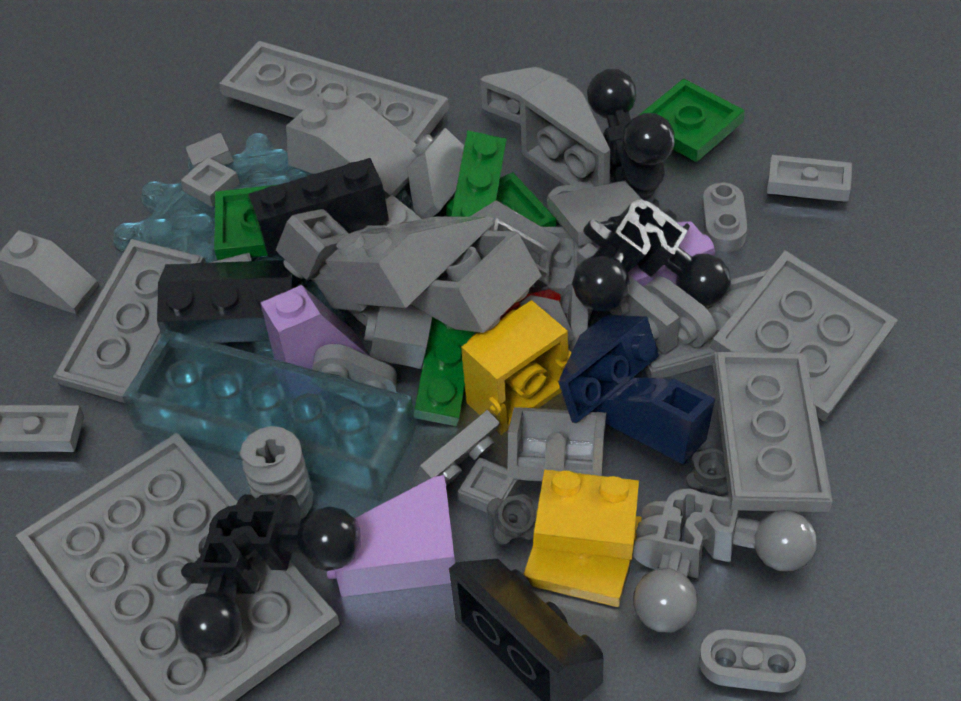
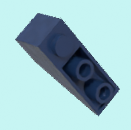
M606 315L579 335L558 381L572 423H578L659 357L647 316Z
M633 377L591 412L606 413L607 425L684 464L707 440L715 398L677 379Z

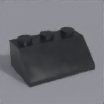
M371 158L351 162L320 173L310 174L276 186H269L265 189L249 193L247 197L268 258L279 254L276 251L277 245L287 221L295 214L324 209L348 233L364 229L367 225L374 226L389 221L383 184Z
M284 260L165 264L158 281L157 324L164 344L270 341L260 302L295 288V275L285 267Z
M498 558L456 562L449 568L456 621L537 701H583L603 683L604 658L599 646L589 636L585 634L579 636L568 625L565 615L558 606L550 601L543 602L533 592L530 582L519 570L514 569L511 571Z

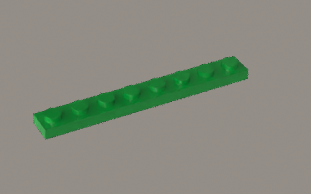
M467 130L451 217H470L497 199L506 138ZM432 317L413 418L457 427L465 387L461 346L466 344L473 336V331L454 329Z

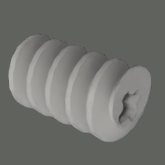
M274 426L261 428L250 434L243 442L239 455L243 459V470L252 496L256 500L261 495H274L278 500L283 495H293L298 501L301 519L304 518L312 507L314 494L299 440L292 432L282 427Z

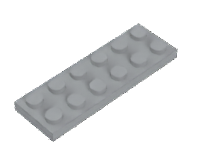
M258 41L219 83L221 94L293 118L298 116L326 89L340 90L345 94L362 99L416 145L424 136L430 135L449 110L448 97L262 41Z

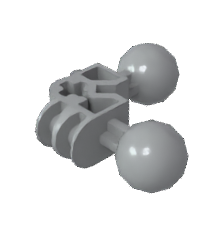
M694 489L677 490L668 497L666 502H649L643 508V520L638 524L636 530L638 539L634 541L632 556L644 566L656 570L645 574L637 584L633 593L635 611L646 627L657 632L674 633L686 627L697 610L698 596L693 584L687 577H699L702 566V547H705L713 559L731 562L735 545L753 548L766 566L779 572H794L806 566L817 549V536L814 526L804 515L792 510L771 512L765 515L761 521L740 517L742 510H730L729 495L721 497L701 493ZM685 526V539L682 542V529Z

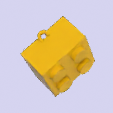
M530 300L517 310L508 312L494 328L472 336L466 344L461 346L466 402L479 415L488 410L500 423L496 429L500 435L508 431L514 407L539 409L562 392L558 381L571 355V351L568 349V330L534 301Z

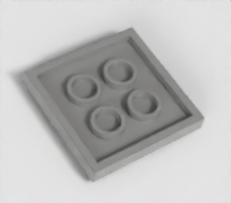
M784 250L716 334L710 348L716 352L806 353L817 417L825 422L894 329L898 319Z

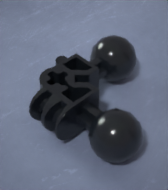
M606 69L590 81L587 95L588 103L592 110L601 117L606 118L609 126L605 129L603 136L610 148V179L612 183L625 181L642 200H648L663 181L665 175L663 161L673 151L675 145L674 130L667 119L655 113H643L631 120L629 111L633 108L636 101V86L631 77L619 69Z
M639 199L634 200L619 216L610 217L608 221L603 222L593 219L586 224L583 229L584 234L599 245L594 255L584 259L577 266L572 285L576 297L583 306L595 311H608L619 306L626 298L630 285L628 272L636 264L650 277L665 265L677 275L676 285L707 308L719 304L727 296L731 285L730 271L721 258L708 253L690 256L681 249L679 245L690 225L686 223L682 227L676 222L677 216L674 212L669 210L665 214L661 211L657 199H654L651 203Z
M244 494L239 498L236 505L220 510L209 524V533L201 556L194 563H187L181 569V575L188 583L208 584L206 592L190 599L179 613L177 633L182 646L190 653L205 659L219 657L229 652L236 645L242 634L243 620L238 606L234 603L236 593L255 594L260 579L252 567L264 559L271 570L287 571L292 553H301L302 557L315 568L325 571L343 568L355 558L361 547V532L356 519L344 509L324 507L311 512L303 523L300 524V507L293 495H283L278 500L274 495H261L255 500L252 495Z

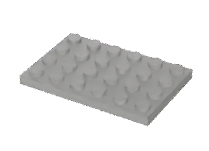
M178 433L170 436L15 535L22 548L135 701H236L340 625L334 610L291 561L287 571L271 570L263 559L252 567L260 578L255 594L236 593L234 603L238 606L243 620L242 634L236 645L224 655L208 659L194 655L182 646L177 633L179 613L190 599L204 594L208 584L188 583L181 575V569L187 563H194L201 556L212 518L220 510L236 505L238 501Z

